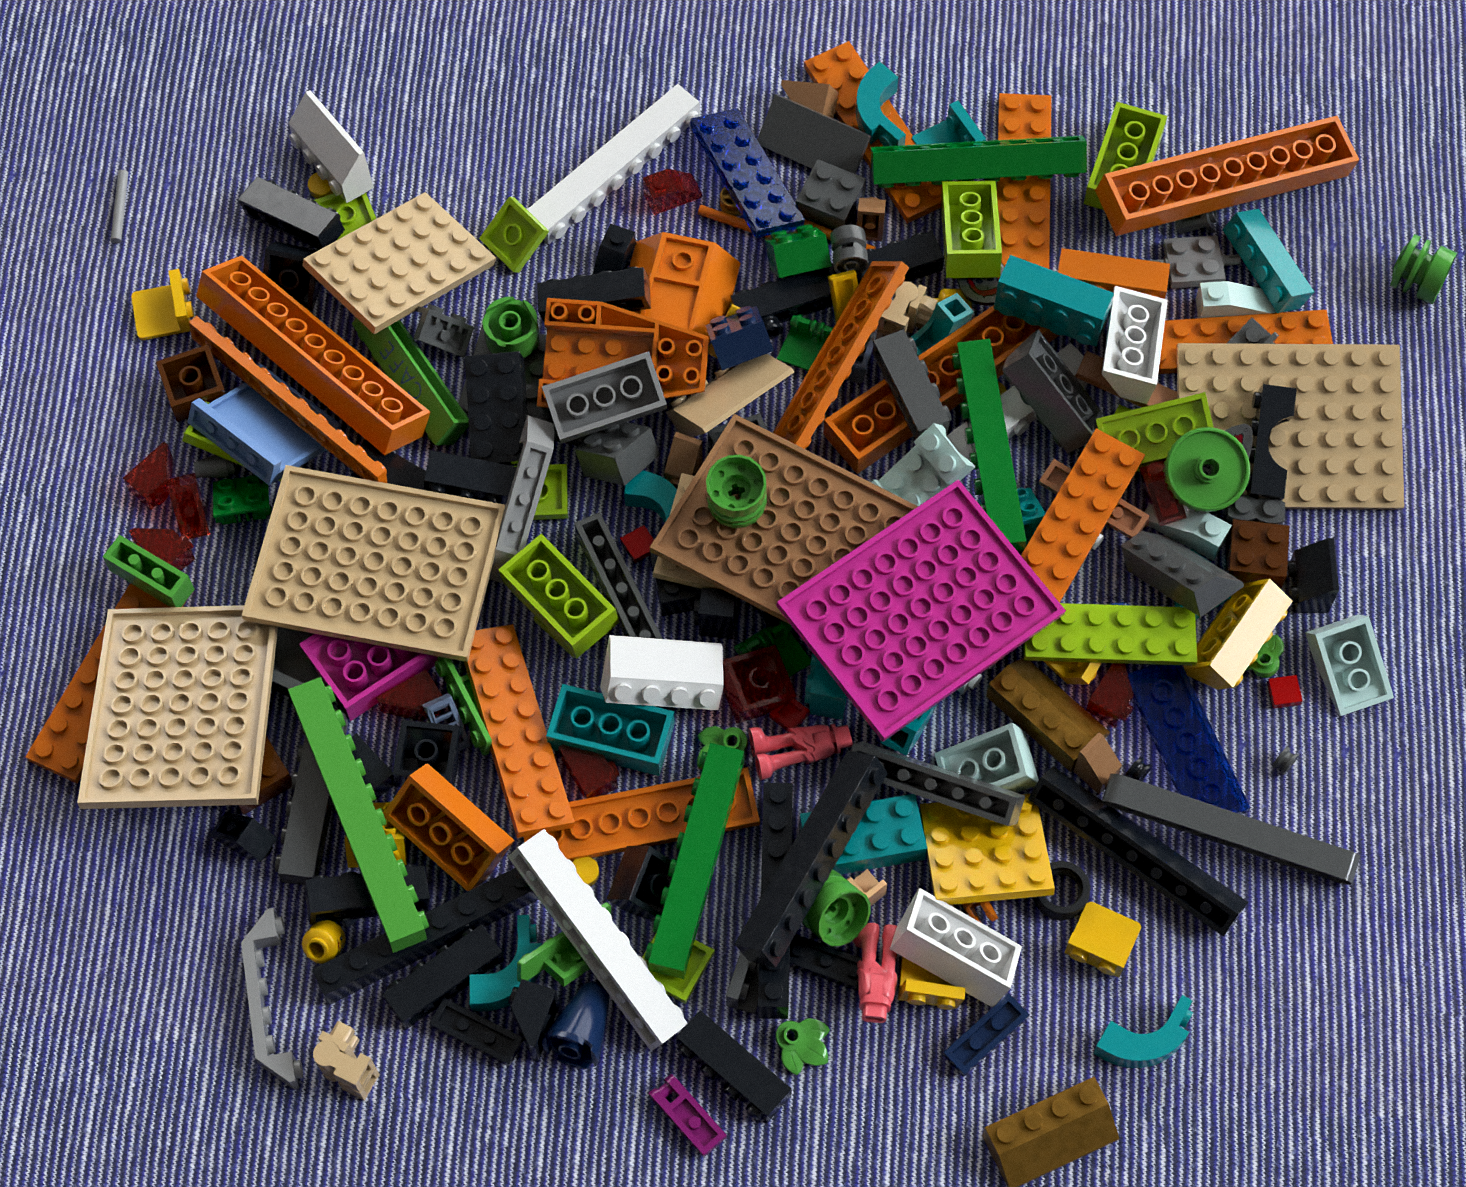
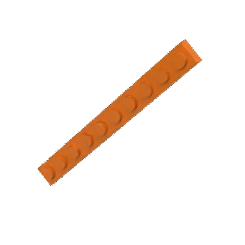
M198 316L189 321L191 336L194 341L200 346L208 344L212 355L359 477L387 483V470L381 462L372 460L360 445L355 446L350 442L342 430L333 428L322 414H316L311 410L304 399L295 397L284 383H278L272 378V375L266 368H260L256 365L248 353L239 351L228 337L223 338L217 333L215 327L210 322L205 323Z

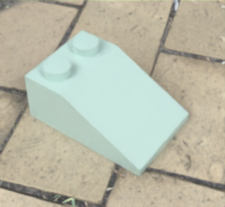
M1355 615L1305 632L1314 662L1339 716L1394 698L1369 616Z
M1014 723L1007 724L934 753L938 767L1016 793L1036 786L1039 781L1026 733Z

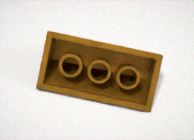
M1022 658L1009 664L988 685L986 697L1070 772L1075 768L1079 752L1099 732L1105 738L1110 734L1102 724L1030 660Z
M1095 1077L986 1126L982 1134L1007 1187H1020L1119 1140L1109 1103Z

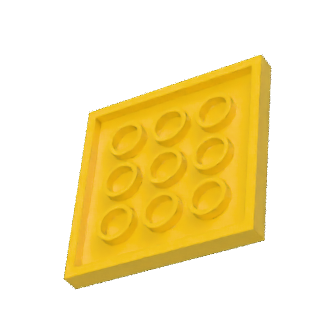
M1022 794L1025 795L1018 823L1011 826H1006L939 802L920 804V816L927 844V858L933 894L936 900L954 905L1054 895L1055 887L1039 808L1028 800L1030 794Z

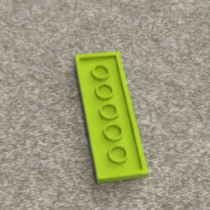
M1060 603L1066 610L1065 614L1023 643L1024 660L1189 666H1195L1197 663L1195 614L1185 607Z

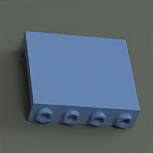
M261 363L258 364L260 368L264 367ZM268 370L272 378L278 383H284L295 397L304 399L311 410L316 414H322L336 430L340 429L341 424ZM247 383L240 385L209 404L201 398L191 403L187 423L268 485L282 478L285 465L300 467L327 450Z

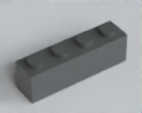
M903 329L873 340L872 354L914 439L916 440L933 423L943 425L946 433H948L949 422L952 420L950 411L946 405L942 406L939 400V389L935 383L930 382L927 365L924 360L920 361L916 354L917 347L912 337L908 338Z

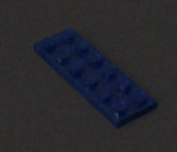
M739 108L691 118L690 127L755 238L771 235L770 233L780 230L796 229L804 225L805 218Z
M1155 664L1125 675L1124 680L1177 793L1241 815L1249 812V803L1183 665Z

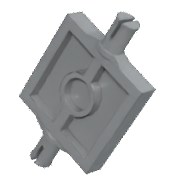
M1217 235L1164 239V259L1148 260L1170 264L1169 281L1171 289L1199 287L1200 283L1225 281L1224 266L1240 265L1239 254L1223 255L1219 247Z

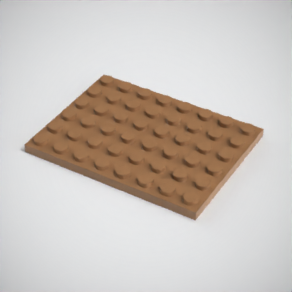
M734 414L651 544L650 552L790 624L776 607L777 601L918 506ZM740 454L752 458L763 469L766 475L767 504L763 515L755 523L747 527L731 528L719 523L710 513L707 501L706 478L709 469L717 460L728 455ZM738 494L733 495L736 499H741Z

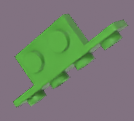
M438 656L437 661H435L436 672L439 677L444 678L447 684V693L452 696L453 701L455 700L462 723L468 725L474 747H479L482 755L485 756L490 752L492 739L480 717L468 674L460 677L451 659Z
M607 902L602 904L601 906L611 914V905ZM562 931L555 937L547 939L531 953L521 957L517 962V980L521 982V979L528 981L545 970L565 987L590 968Z

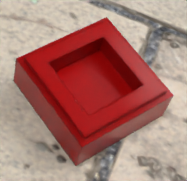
M645 525L620 538L621 544L634 563L650 556V546L654 539Z
M1297 675L1268 679L1267 685L1273 709L1302 704L1303 700Z
M787 693L769 714V718L787 731V728L799 727L810 714V710Z

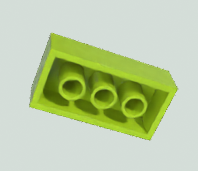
M1116 102L1087 185L1084 199L1085 205L1104 210L1095 192L1104 174L1154 162L1168 116Z
M942 181L941 213L946 278L1000 277L1002 247L996 181Z
M542 533L498 569L503 583L576 659L619 623L616 609Z

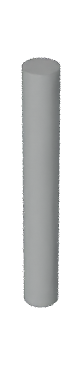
M119 170L117 174L111 242L121 243L128 183V171Z

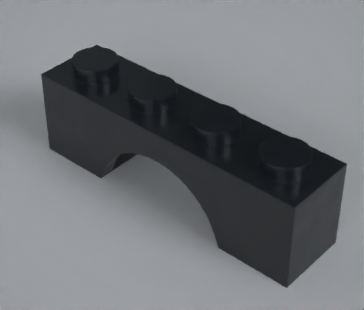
M1263 384L1258 392H1254L1252 408L1256 409L1255 419L1250 421L1253 442L1249 457L1250 477L1245 490H1247L1246 495L1257 500L1273 498L1282 501L1284 499L1287 470L1278 465L1272 458L1268 448V438L1275 426L1289 422L1294 416L1297 388Z

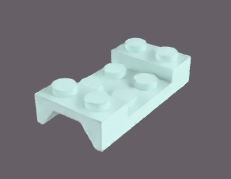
M933 423L914 441L915 446L879 480L874 479L871 483L916 506H920L958 479L961 481L975 466L961 455L946 437V429L943 425Z

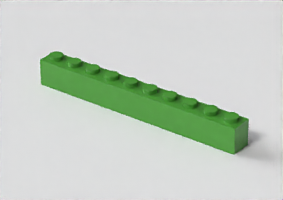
M319 677L288 689L292 704L393 953L427 940L425 929L429 928L424 911L417 912L414 905L415 902L419 901L413 885L407 886L403 877L408 876L402 859L396 861L393 851L397 850V846L392 834L386 835L382 826L387 825L381 808L375 810L372 801L377 798L371 783L365 785L362 776L366 775L365 768L360 758L354 759L352 751L356 750L351 734L345 735L342 727L346 726L341 710L335 711L332 702H335L336 699L331 686L325 687L322 678Z

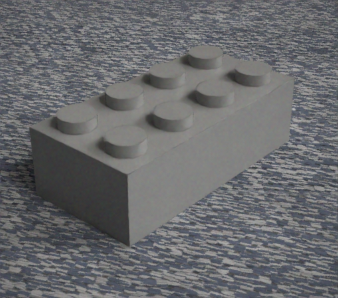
M649 351L542 386L561 444L667 409V403Z

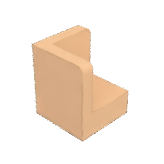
M868 869L854 880L852 877L847 878L852 885L867 895L871 906L886 895L887 883L884 880L878 882Z

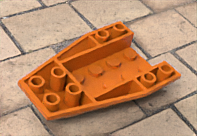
M666 232L636 242L629 267H644L650 280L651 309L632 312L709 336L705 325L710 324V321L716 317L726 316L730 308L731 296L734 293L741 263L715 242Z
M547 298L544 323L547 328L543 378L539 379L537 407L549 408L542 386L648 351L665 399L705 392L709 336L600 301Z

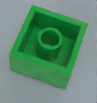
M812 224L799 226L797 231L787 233L786 230L770 233L771 237L764 238L770 270L779 278L832 266L826 234L817 227H813Z

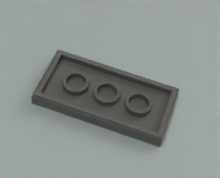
M775 94L756 144L812 169L817 160H821L856 174L871 135Z

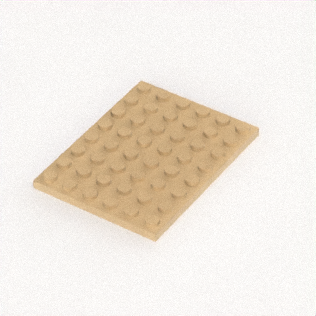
M1177 344V399L1206 392L1214 428L1227 430L1240 424L1250 426L1251 419H1255L1256 409L1252 408L1254 392H1258L1263 384L1297 388L1294 416L1289 422L1275 426L1268 438V448L1272 458L1278 465L1287 470L1285 496L1282 500L1285 502V509H1404L1400 345Z
M285 465L242 612V619L249 622L468 662L506 505Z
M244 605L108 609L77 801L79 808L258 805L278 627L244 621L242 619Z

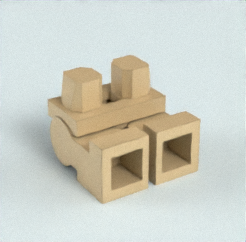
M903 282L895 291L894 299L879 319L876 339L903 329L909 333H913L915 327L921 329L932 316L938 300L926 296L927 287L919 284L917 288L911 282Z
M337 1021L330 1034L324 1031L320 1034L318 1038L320 1043L314 1048L313 1058L327 1080L338 1081L342 1090L365 1101L380 1074L370 1057L362 1053L359 1054L358 1058L355 1056L353 1051L360 1040L354 1035V1029Z

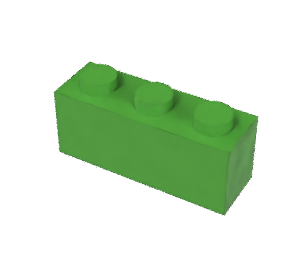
M121 535L117 537L102 556L109 571L169 607H182L195 590L187 574Z

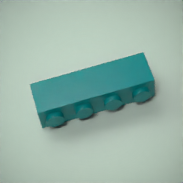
M1254 209L1236 212L1222 229L1277 313L1300 309L1312 296L1314 290L1261 211Z

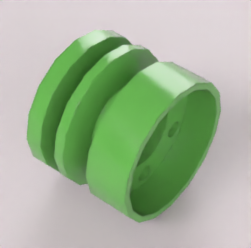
M1414 234L1407 245L1403 247L1395 263L1390 286L1397 288L1401 279L1404 278L1407 281L1402 290L1406 293L1415 283L1419 285L1416 298L1433 304L1458 252L1441 245L1435 254L1431 255L1429 254L1431 241L1427 239L1422 250H1420L1417 246L1421 236Z
M740 454L728 455L717 460L709 469L706 478L708 509L713 518L722 525L731 528L747 527L755 523L763 515L767 504L766 475L760 464L752 458ZM738 494L741 499H736L733 495Z
M832 869L802 923L828 945L842 946L854 940L867 925L871 914V903L867 895Z

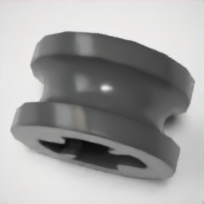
M1288 746L1280 753L1272 765L1274 769L1280 768L1282 775L1288 772L1299 757L1297 753L1292 754L1290 752L1291 748Z

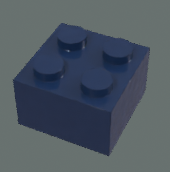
M751 306L742 307L732 316H719L712 319L710 324L705 325L722 370L774 351L757 306L752 308Z

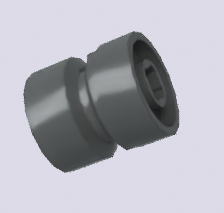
M844 225L834 229L830 234L835 272L842 273L854 270L858 275L866 271L869 267L864 229L857 225Z

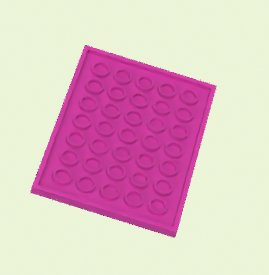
M959 479L777 601L776 607L882 742L1062 617L1066 612Z

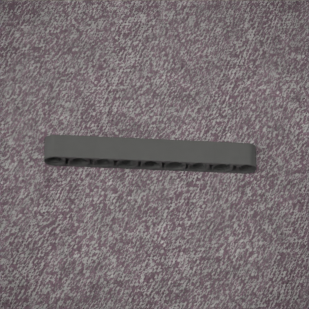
M1110 774L1102 799V803L1108 807L1340 884L1353 885L1360 855L1355 852L1120 774Z

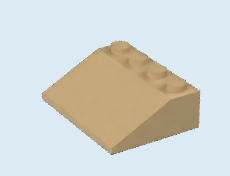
M769 354L759 356L725 370L719 369L714 373L715 379L709 383L706 380L705 392L691 394L687 398L686 396L676 398L670 403L672 408L666 411L679 433L690 437L705 434L793 374L794 370Z

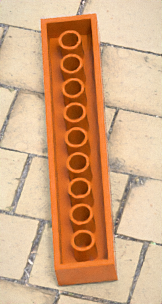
M1333 116L1106 173L1095 189V192L1115 235L1119 236L1347 177L1358 163L1359 158L1338 116Z
M241 255L202 271L196 297L382 454L386 455L423 437L430 411Z
M993 305L920 354L918 358L926 363L929 372L928 378L931 383L937 385L940 393L939 400L942 406L946 405L950 411L963 402V395H958L956 389V378H959L958 370H953L952 353H956L957 342L990 339L998 378L1004 374L1002 369L1007 357L1033 332L1039 329L1049 343L1060 335L1054 334L1049 329L1039 325H1030L1023 319L1003 315L994 309ZM885 379L824 419L823 435L856 474L913 436Z

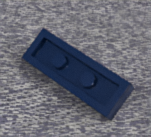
M1008 993L943 1052V1056L964 1077L1023 1024L1030 1014Z

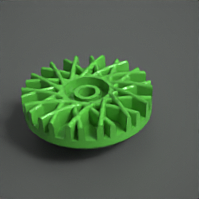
M1212 427L1191 430L1182 435L1167 452L1168 455L1164 462L1165 468L1163 469L1166 476L1165 483L1168 484L1167 489L1171 490L1174 495L1173 498L1178 499L1179 504H1184L1190 510L1194 509L1195 512L1203 511L1209 513L1224 509L1237 501L1247 487L1250 477L1248 455L1242 444L1233 435L1224 430ZM1204 465L1211 467L1210 475H1206L1203 472L1202 467Z

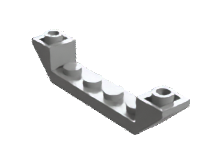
M531 416L526 417L519 443L523 444V448L505 506L489 580L502 584L504 583L498 569L526 546L554 449V424Z
M269 908L241 942L255 1059L261 1067L292 1089L300 1088L298 1079L303 1078L301 1060H296L292 1052L271 1055L276 1050L273 1035L268 1036L267 1025L272 1024L270 1007H265L264 996L268 995L266 978H261L260 967H265L263 951L260 948L281 945L280 935L285 934L282 916L278 917L274 908Z

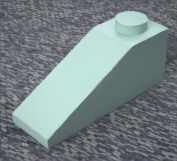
M1229 281L1200 283L1196 295L1198 318L1277 313L1263 290L1257 287Z
M1153 498L1145 510V513L1150 515L1148 526L1212 561L1215 560L1227 540L1232 526L1210 513L1203 511L1195 512L1194 509L1190 510L1187 506L1158 498Z

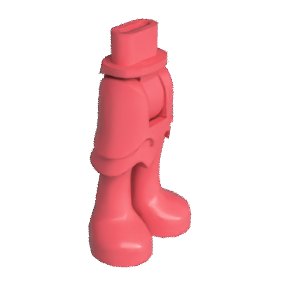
M830 724V727L828 725L796 726L795 728H787L788 733L774 736L765 735L760 727L748 729L753 757H755V767L760 780L770 778L774 771L801 762L806 764L829 758L834 753H841V749L852 747L853 745L848 725L838 727L835 724ZM790 746L795 749L794 751L776 755L766 754Z
M867 923L853 940L856 947L862 948V961H858L856 973L858 976V995L860 999L859 1008L862 1010V1020L865 1022L884 1023L886 1022L887 1013L891 1010V1003L894 1000L897 987V974L895 972L897 953L890 950V946L897 928L896 925L887 924L883 928L881 966L876 962L880 926L877 923Z

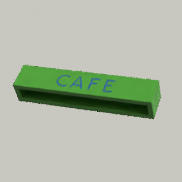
M355 318L351 324L358 332V337L367 345L372 357L380 364L385 374L430 411L425 428L429 440L435 445H454L469 427V419L403 323L398 320L378 333L373 334L361 321Z

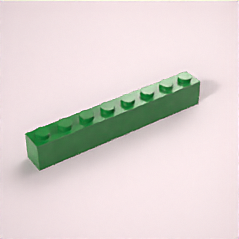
M1083 135L871 147L872 181L881 188L893 187L894 183H905V186H919L921 182L931 181L933 185H942V181L947 180L974 181V179L984 178V181L997 182L1000 181V177H1011V180H1025L1027 176L1037 175L1039 179L1053 178L1054 174H1063L1064 177L1072 178L1080 176V173H1087V141Z
M990 339L957 342L956 353H952L953 370H958L959 378H956V389L958 395H963L964 403H960L962 420L967 419L968 428H965V441L967 445L971 444L972 453H969V461L975 466L973 470H976L977 478L973 479L975 495H980L981 504L979 505L1018 553H1022L1026 546V536Z
M710 743L708 752L703 751L701 754L699 768L703 769L700 779L695 778L692 786L691 795H694L695 798L693 805H687L684 822L687 823L685 833L680 832L677 839L676 849L680 850L678 859H672L668 873V876L672 877L670 887H664L660 904L664 905L662 915L657 914L654 921L653 932H656L654 943H648L645 953V960L649 961V971L680 979L685 978L744 764V751Z

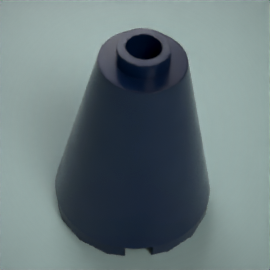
M596 981L584 983L542 1038L544 1050L548 1054H550L551 1050L557 1053V1060L563 1064L575 1068L588 1069L590 1064H593L594 1067L597 1066L600 1060L610 995L601 983Z

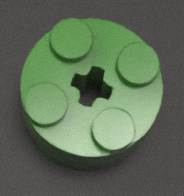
M503 297L495 300L488 306L482 324L485 342L492 354L520 351L525 358L538 348L539 327L537 314L529 302L516 300L514 297Z

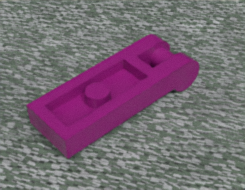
M670 1074L664 1079L665 1083L658 1089H652L648 1095L704 1158L724 1141L727 1135L677 1078ZM674 1092L678 1097L669 1103L666 1097Z

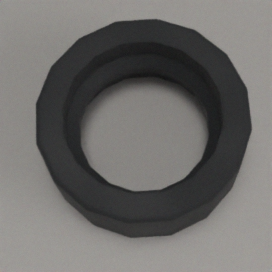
M1051 862L1052 876H1068L1077 883L1079 889L1078 898L1070 906L1061 907L1049 902L1045 896L1033 897L1035 905L1042 914L1050 919L1060 921L1073 919L1083 911L1089 900L1091 886L1088 876L1082 868L1072 862Z

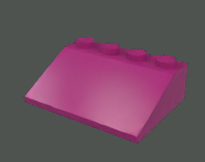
M314 634L299 644L318 675L322 678L325 686H331L337 704L350 721L433 668L438 657Z

